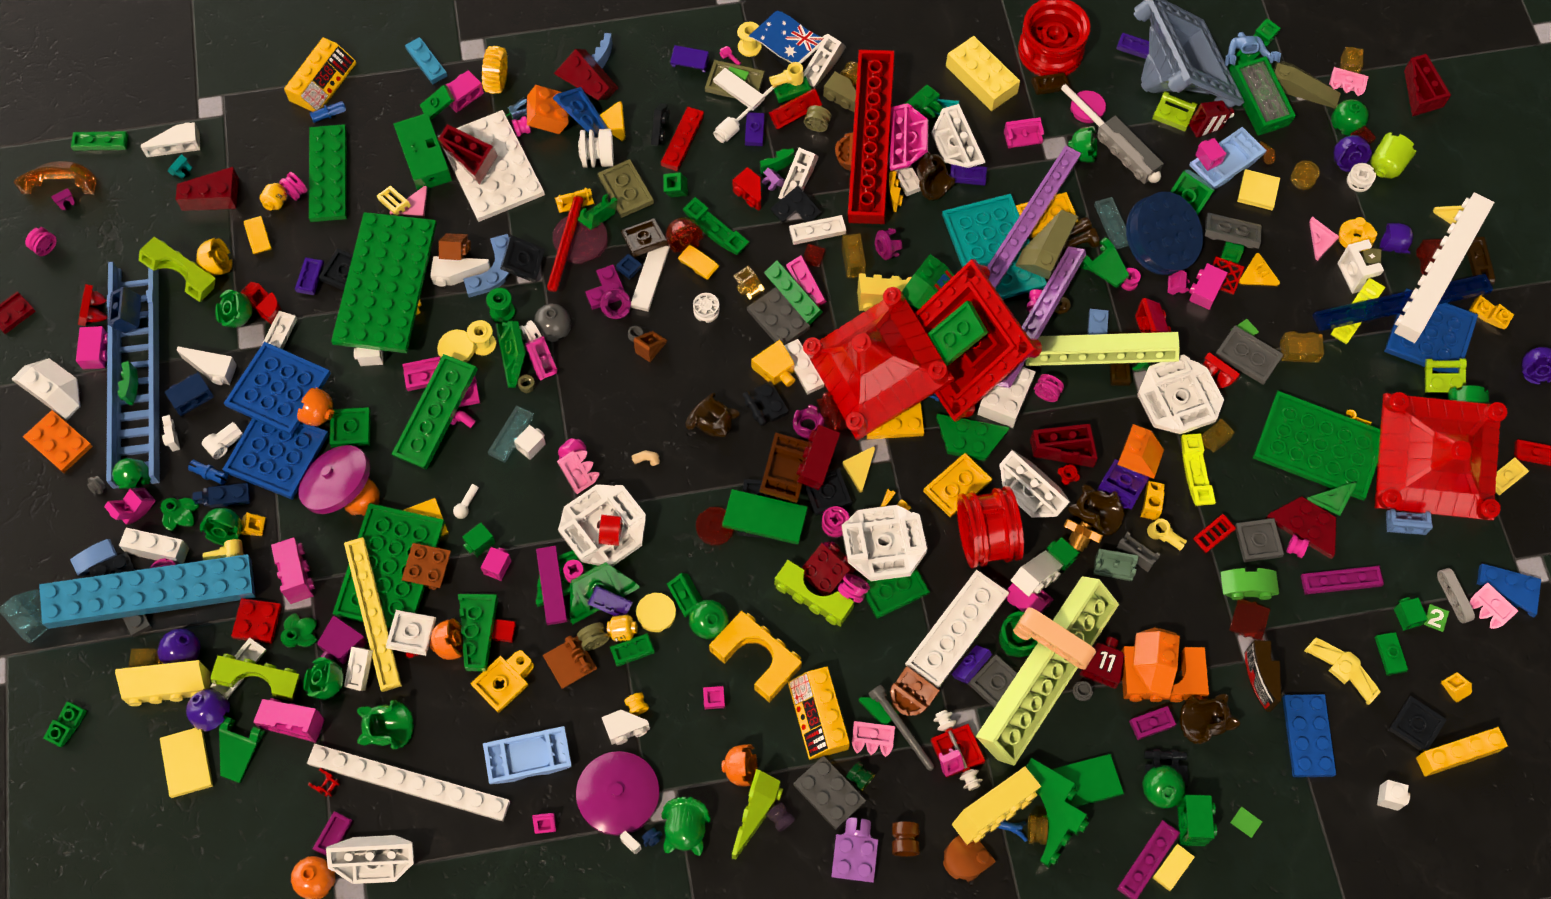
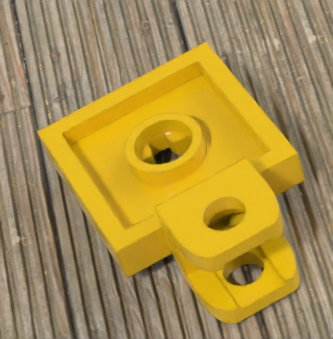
M522 650L515 652L506 661L499 656L471 685L500 713L528 686L524 678L531 673L534 664ZM497 680L500 682L505 681L502 689H495L497 686L495 682Z

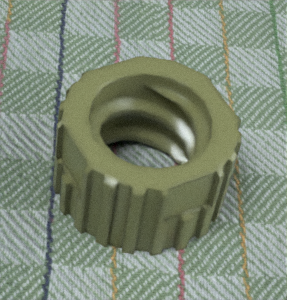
M526 374L518 379V386L521 392L530 393L533 391L535 381L532 376ZM526 381H530V382H531L530 385H528V386H523V383H524V382H526Z

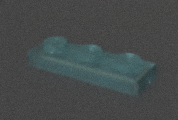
M1113 198L1095 201L1096 211L1115 249L1129 246L1126 226Z
M516 405L490 447L488 455L506 463L515 448L514 440L528 427L534 417L533 413Z

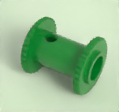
M501 287L495 288L486 297L487 306L490 308V316L498 323L508 322L515 315V307L511 302L512 295L508 290Z

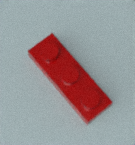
M811 89L774 109L769 114L775 128L779 129L807 114L810 106H821L822 103L816 89Z

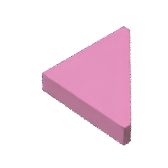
M423 186L406 199L411 207H405L404 212L399 211L400 215L398 216L424 218L427 186Z
M1312 217L1309 223L1315 259L1318 261L1339 239V236Z

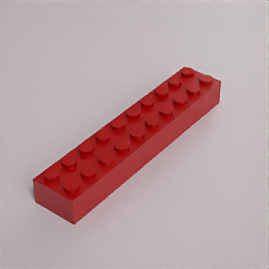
M859 50L848 204L849 223L885 224L894 51Z

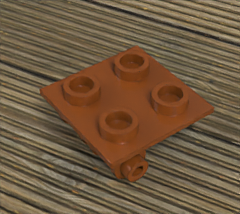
M412 543L402 581L426 585L431 590L441 588L451 551Z
M572 636L566 637L565 643L543 655L562 689L597 669L589 653L583 650L582 642L579 641L577 636L574 638Z

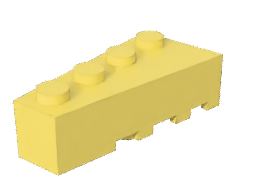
M859 273L857 289L859 311H867L883 300V293L887 288L896 287L902 292L912 277H908L906 280H902L899 276H892L890 279L882 278V275L874 274L872 278L866 277V274Z

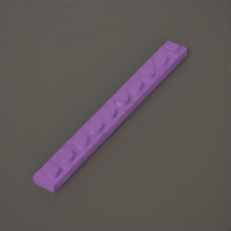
M1065 145L987 267L990 271L988 280L995 289L1081 156L1080 152Z
M1068 246L1022 325L1029 338L1038 339L1085 258V249ZM1026 359L997 386L1010 388Z

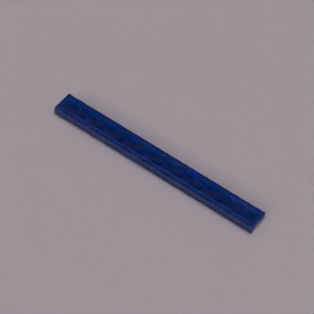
M1486 274L1451 281L1438 305L1492 292L1493 287ZM1414 290L1314 312L1313 318L1319 331L1404 313L1402 310L1406 303L1413 300L1410 296Z

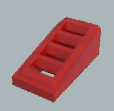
M1222 514L1197 534L1193 540L1207 553L1233 533L1236 527ZM1219 523H1221L1227 529L1226 532H1224L1221 529V527L1218 525ZM1215 527V528L1219 531V533L1221 534V536L1219 537V536L1212 530V528ZM1207 532H1210L1216 539L1214 542L1206 534ZM1202 536L1209 542L1210 545L1208 547L1200 539Z

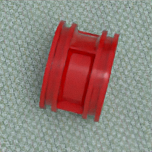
M1040 0L1033 4L1024 17L1018 46L1019 58L1023 65L1038 76L1065 73L1067 76L1074 72L1080 66L1083 59L1085 45L1090 33V21L1086 12L1070 0Z
M1004 486L1002 490L994 488L992 493L976 495L975 492H969L967 496L964 493L959 494L957 497L958 527L968 565L971 568H976L978 564L981 567L986 566L989 561L1004 559L1007 563L1013 559L1016 561L1022 560L1024 554L1023 528L1018 504L1012 489L1009 486Z

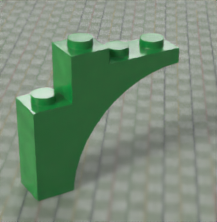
M1031 758L1026 768L1041 785L1037 793L1044 803L1049 825L1047 845L1040 861L1050 868L1051 864L1055 865L1061 855L1058 852L1062 845L1065 847L1071 838L1069 833L1072 832L1077 836L1080 832L1084 833L1089 824L1087 821L1088 816L1068 804V801L1072 802L1077 794V790H1075L1076 784Z

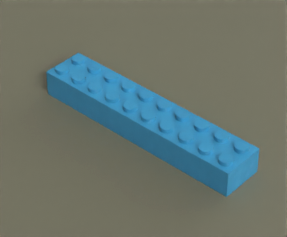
M248 554L39 584L42 624L48 629L238 601L241 598H256L252 560Z

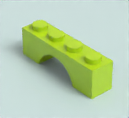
M153 237L140 249L139 261L153 271L168 268L179 272L186 281L185 292L197 301L201 302L214 289L216 278L211 273L198 267L195 262L189 261L180 252L170 248L164 241Z
M787 560L775 577L774 585L776 589L784 594H790L797 603H804L813 613L823 615L830 624H837L841 627L854 608L853 600L845 598L838 591L829 596H818L811 593L804 584V570Z
M224 654L223 656L217 655L210 680L213 684L233 688L239 680L245 677H259L270 685L273 697L293 702L300 676L293 669L285 668L284 670H279L272 664L265 663L262 666L256 664L254 660L244 659V661L236 660L235 656Z

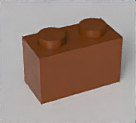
M446 233L439 240V259L462 260L468 251L471 250V240H468V234Z

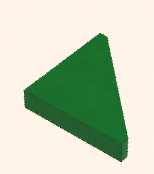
M1353 482L1307 497V500L1340 516L1356 483Z

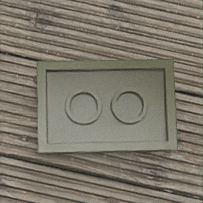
M714 60L705 86V92L735 98L713 81L724 68L728 70L729 67L749 72L745 82L758 92L760 91L765 71Z
M630 159L598 173V177L610 199L613 197L618 199L616 209L621 218L654 204L652 196Z

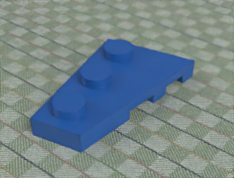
M581 87L558 93L553 97L588 133L589 130H593L595 138L598 137L599 129H608Z
M1486 564L1479 566L1477 579L1479 586L1483 587L1488 582L1505 599L1510 601L1513 606L1524 609L1533 618L1537 615L1541 579Z

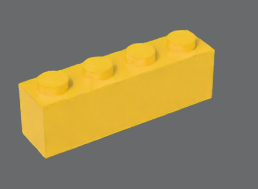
M1499 727L1424 751L1416 759L1426 777L1498 753L1508 745Z

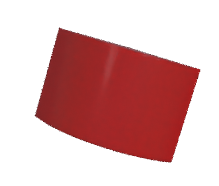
M250 282L240 292L248 297L251 301V306L255 309L269 295L259 283Z
M272 292L256 306L259 315L271 325L278 311H281L280 304Z
M601 515L599 544L619 546L622 530L621 517Z

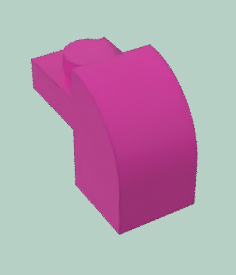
M130 488L123 500L108 501L104 507L112 518L122 520L128 525L144 516L156 500L145 488Z

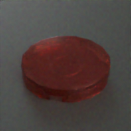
M710 507L698 515L696 532L704 543L721 545L732 537L734 530L722 527L725 509Z

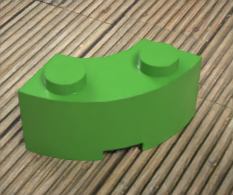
M1245 568L1221 572L1223 595L1232 598V600H1241L1244 597H1257L1261 600H1268L1272 596L1279 594L1277 573L1274 570L1257 568V572H1245Z

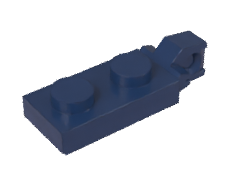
M243 483L204 488L203 491L193 493V501L195 504L204 503V506H209L210 508L249 504V484Z

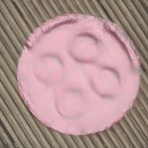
M568 216L556 225L553 232V244L557 252ZM578 221L566 261L581 264L598 258L604 252L608 241L604 224L601 223L590 230Z

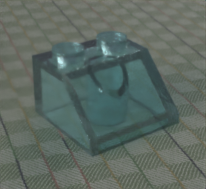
M38 589L14 595L0 606L1 615L20 637L29 644L48 629L42 624L40 591Z

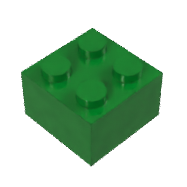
M1185 795L1177 805L1180 846H1206L1217 835V825L1213 823L1215 803L1212 802L1211 795Z

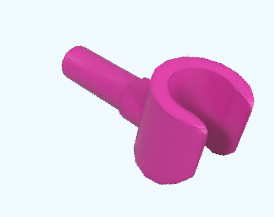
M726 46L720 49V56L723 59L729 57L736 65H741V62L732 54L730 47Z

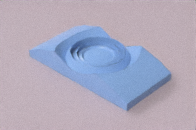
M1241 127L1219 142V145L1226 152L1221 165L1207 171L1200 160L1196 158L1190 162L1189 166L1213 189H1216L1229 182L1242 170L1253 165L1267 150Z
M564 726L483 743L489 784L515 782L527 777L551 774L572 767Z

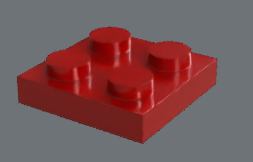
M241 598L231 637L240 640L251 638L255 642L272 644L282 605L280 603Z

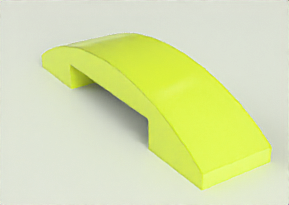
M1369 278L1330 335L1347 344L1385 287Z
M1201 433L1182 435L1184 468L1195 506L1213 505L1216 502L1212 485H1209L1203 457L1205 450Z

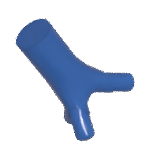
M1003 821L998 827L999 829L1017 834L1024 842L1028 840L1020 831L1023 829V825H1026V821L1019 823Z

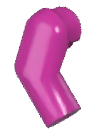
M456 411L450 424L455 425L458 421L471 428L476 421L464 411Z

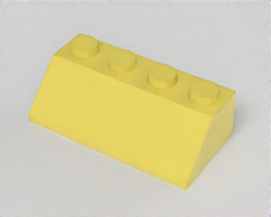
M199 660L115 670L121 698L130 706H140L145 702L160 704L163 700L178 702L182 701L183 698H191L201 690L210 689V671Z

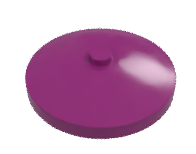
M350 445L333 448L319 456L310 465L300 482L299 498L302 504L316 514L332 513L349 504L362 491L370 474L368 457L359 448Z
M622 751L609 752L591 761L580 775L576 788L578 808L585 821L601 833L616 836L621 835L624 831L630 834L642 828L654 815L660 796L659 783L651 766L641 757Z

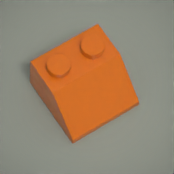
M1133 424L1117 465L1154 479L1164 449L1152 431Z

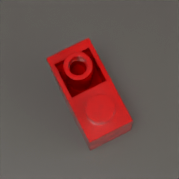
M747 167L732 180L733 192L738 197L741 196L746 200L750 207H754L759 211L761 209L760 177Z

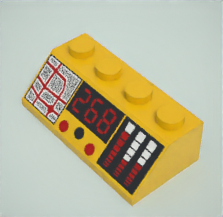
M323 37L284 88L288 100L312 112L324 108V105L327 104L356 65V61L337 43Z
M828 666L808 671L789 681L788 686L809 760L849 750L850 743Z

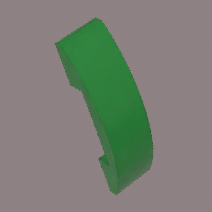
M1266 18L1256 29L1253 36L1260 37L1267 48L1281 28ZM1240 50L1236 54V64H1228L1227 66L1230 73L1234 66L1255 60L1261 53L1258 50L1256 53L1245 54Z
M694 197L683 208L685 214L714 242L729 252L738 255L749 244V241L737 231H731L708 212L709 208Z

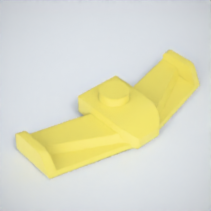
M1317 637L1304 650V652H1308L1333 665L1328 671L1344 684L1350 680L1366 700L1367 705L1381 692L1362 668L1360 659L1353 653L1344 652Z

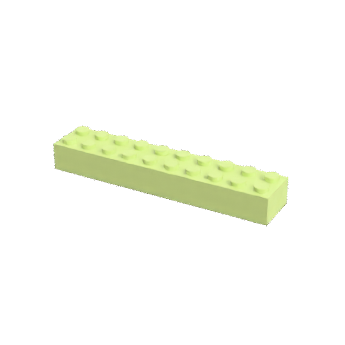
M1082 576L1053 621L1093 646L1119 606V603L1100 579ZM1038 642L976 735V738L998 761L1015 765L1078 667Z

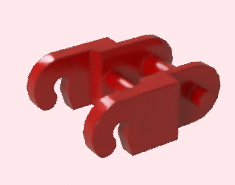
M320 768L319 771L326 775L324 783L321 787H316L310 782L308 785L320 794L324 792V796L327 797L329 795L331 797V791L336 785H340L338 783L339 780H333L334 777L330 773ZM330 780V781L333 782V783L330 785V787H329V788L327 789V791H326V790L323 789V788H324V786L327 784V782Z

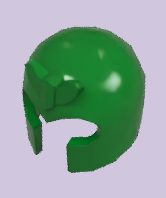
M124 458L115 464L112 471L113 480L119 486V489L140 488L136 487V484L141 477L142 484H149L151 479L149 477V468L142 460Z

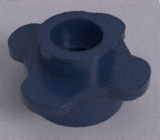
M652 828L642 836L644 846L650 845L652 847L661 840V831Z

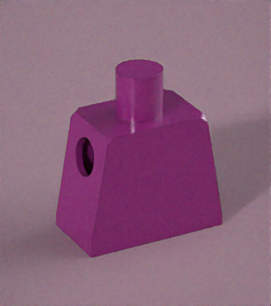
M333 616L317 645L324 651L320 657L331 660L335 659L339 663L345 664L349 660L351 647L362 648L366 645L367 641L363 635Z

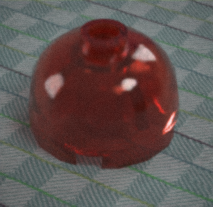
M680 217L668 225L665 236L670 249L674 253L681 252L682 254L688 245L698 248L700 239H703V232L694 220Z

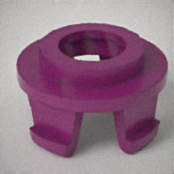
M889 228L887 231L880 230L876 234L875 247L878 254L884 260H889L893 256H899V253L895 251L902 249L901 240H890L889 235L896 233V230L893 228Z
M613 288L607 290L602 295L600 307L607 317L619 319L625 317L630 312L631 301L625 291ZM610 298H620L622 304L618 310L610 309L608 306Z
M808 405L807 409L801 411L796 410L794 414L793 428L803 438H808L811 432L810 429L801 426L804 420L811 419L814 421L815 428L813 430L818 425L824 426V418L818 412V407L814 405Z

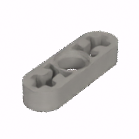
M1446 568L1438 571V581L1458 620L1461 623L1474 620V611L1452 569Z

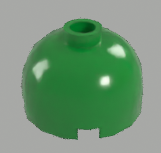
M1354 99L1345 100L1338 104L1331 115L1333 127L1341 130V133L1344 135H1357L1361 133L1369 119L1366 106Z
M1094 126L1078 129L1073 134L1072 140L1068 143V147L1081 153L1079 158L1081 162H1096L1094 158H1097V138L1093 137V133H1096Z
M231 289L224 291L219 297L222 298L220 304H216L215 315L218 323H222V326L230 328L243 326L252 315L251 301L245 294Z
M215 508L209 511L200 524L201 533L202 531L206 533L205 538L209 541L224 546V542L228 540L239 539L242 531V521L231 509Z
M702 600L696 603L690 611L689 626L695 635L703 639H715L729 623L726 608L720 602L714 600Z
M319 657L312 662L315 664L312 669H307L303 687L305 691H308L307 695L310 697L329 699L335 696L342 688L343 671L333 660Z
M1167 765L1154 767L1146 773L1142 782L1143 792L1147 800L1154 806L1162 809L1178 805L1186 792L1185 782L1181 774L1173 767Z

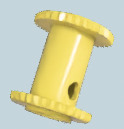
M754 22L743 23L737 31L739 38L742 39L738 43V50L746 57L756 56L762 48L760 42L748 37L759 27Z
M483 320L474 321L467 328L469 340L475 343L474 353L481 356L491 354L497 344L492 335V326Z

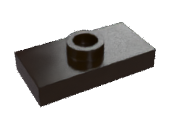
M1065 73L1032 77L1031 80L1037 95L1062 91L1061 88L1064 84L1070 87Z

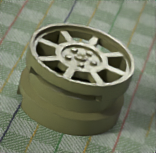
M810 106L807 110L804 124L813 131L824 132L828 128L831 113L824 107Z
M599 622L588 625L577 633L579 641H582L581 646L583 650L596 649L609 640L608 634L604 632L605 627L603 623Z

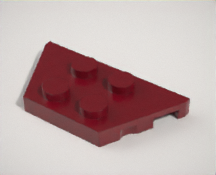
M1304 497L1286 504L1269 513L1266 519L1274 518L1276 526L1292 536L1296 535L1301 540H1309L1308 545L1328 558L1332 559L1334 557L1336 517Z

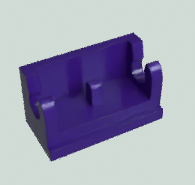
M674 45L670 64L672 67L680 65L701 69L702 72L706 73L709 53L704 50Z

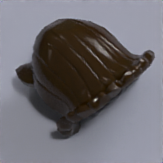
M929 151L922 156L917 165L920 190L923 192L922 195L928 198V200H938L945 195L947 190L951 189V186H954L955 178L949 176L943 157L937 154H930Z
M712 393L691 411L685 425L688 430L697 427L707 435L726 437L731 429L732 419L738 417L740 413L736 409H728L721 402L714 400L715 393Z
M1083 485V494L1076 504L1069 506L1068 511L1072 515L1079 517L1081 521L1093 526L1101 535L1108 536L1116 533L1120 525H1122L1124 510L1118 493L1114 491L1108 495L1103 491H1095L1091 486Z
M1220 694L1214 699L1197 700L1195 696H1190L1187 699L1186 704H1183L1180 711V725L1183 735L1190 742L1203 744L1209 741L1212 736L1221 735L1227 730H1234L1240 726V721L1232 717L1227 705L1228 695Z

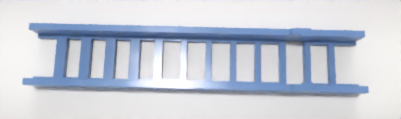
M108 262V313L111 292L123 286L128 288L148 285L146 295L141 296V302L148 301V311L140 312L139 317H148V327L137 328L125 334L108 325L106 481L113 489H116L119 486L113 480L112 471L115 464L121 460V456L149 453V461L144 463L149 468L150 482L152 484L160 483L159 269L153 271L148 267V279L122 282V270L117 268L113 262ZM148 334V344L121 347V337ZM149 350V360L130 362L135 368L149 367V377L138 378V385L149 383V394L136 395L134 402L149 401V409L121 413V405L127 404L119 398L117 392L119 390L118 382L122 381L121 353ZM149 418V427L121 430V422ZM149 436V444L121 447V439Z

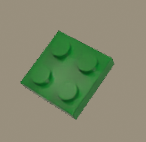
M369 407L333 409L334 415L330 420L331 447L370 445L371 410Z

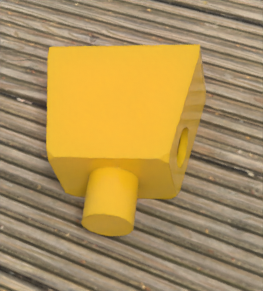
M780 340L751 359L752 369L768 382L771 381L773 385L782 381L789 387L795 382V378L791 375L794 372V362Z

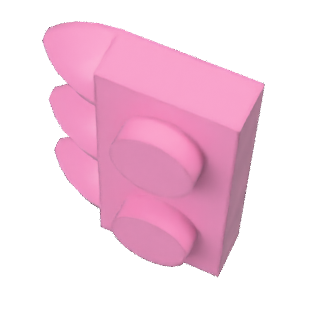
M1334 67L1329 85L1334 90L1340 87L1343 88L1345 93L1354 91L1357 96H1360L1366 90L1369 76Z
M584 450L572 451L557 461L576 494L594 484L599 477V472L588 473L593 466V462H582L587 455V451Z
M1488 582L1473 595L1469 602L1472 609L1483 605L1479 614L1480 619L1493 615L1490 628L1503 626L1518 612Z
M854 721L853 749L856 753H859L864 745H866L870 755H873L878 747H880L882 754L885 757L888 756L893 748L895 726Z

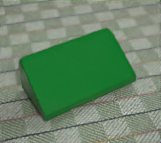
M680 573L667 583L684 617L689 616L694 605L702 601L690 576L686 573Z

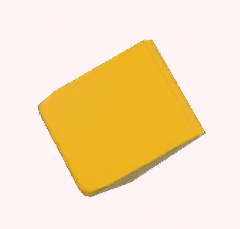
M247 512L242 518L241 534L262 536L266 517Z
M1458 672L1441 681V684L1455 702H1459L1472 693V683Z

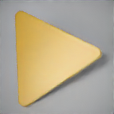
M619 101L600 114V117L608 129L612 130V135L623 141L625 140L623 104Z
M1256 253L1239 283L1245 285L1278 286L1280 281L1262 256Z

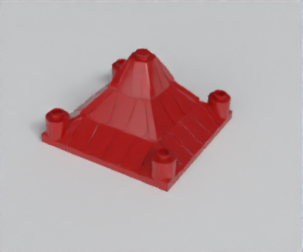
M971 259L915 313L928 334L963 303L971 301L988 331L983 338L947 366L955 381L935 392L953 421H959L962 417L972 416L976 403L1026 358H1035L1042 351L1041 342L1038 339L1029 338L988 280L990 277L989 268L978 264L975 259Z
M896 287L887 288L883 293V300L858 315L820 340L811 337L803 344L804 352L809 356L844 417L847 427L851 430L857 441L955 381L904 295Z
M1401 392L1383 394L1374 508L1395 509V511L1426 513L1427 511L1433 515L1494 520L1501 510L1499 503L1495 500L1500 421L1504 420L1507 416L1506 406L1500 402L1485 404L1407 396Z

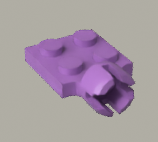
M848 818L845 833L842 835L836 834L831 877L874 883L878 839H873L870 836V820L861 818L860 830H856L857 818Z

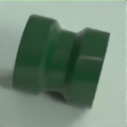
M858 761L848 772L846 778L857 783V787L860 790H864L875 774L867 771L864 765Z

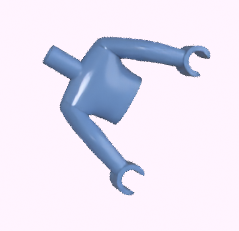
M1240 32L1238 37L1231 40L1228 55H1226L1225 66H1228V64L1235 65L1237 58L1235 51L1237 48L1245 54L1256 53L1259 50L1262 56H1266L1269 59V63H1273V61L1280 63L1281 53L1277 51L1270 53L1260 37L1246 36L1244 32Z

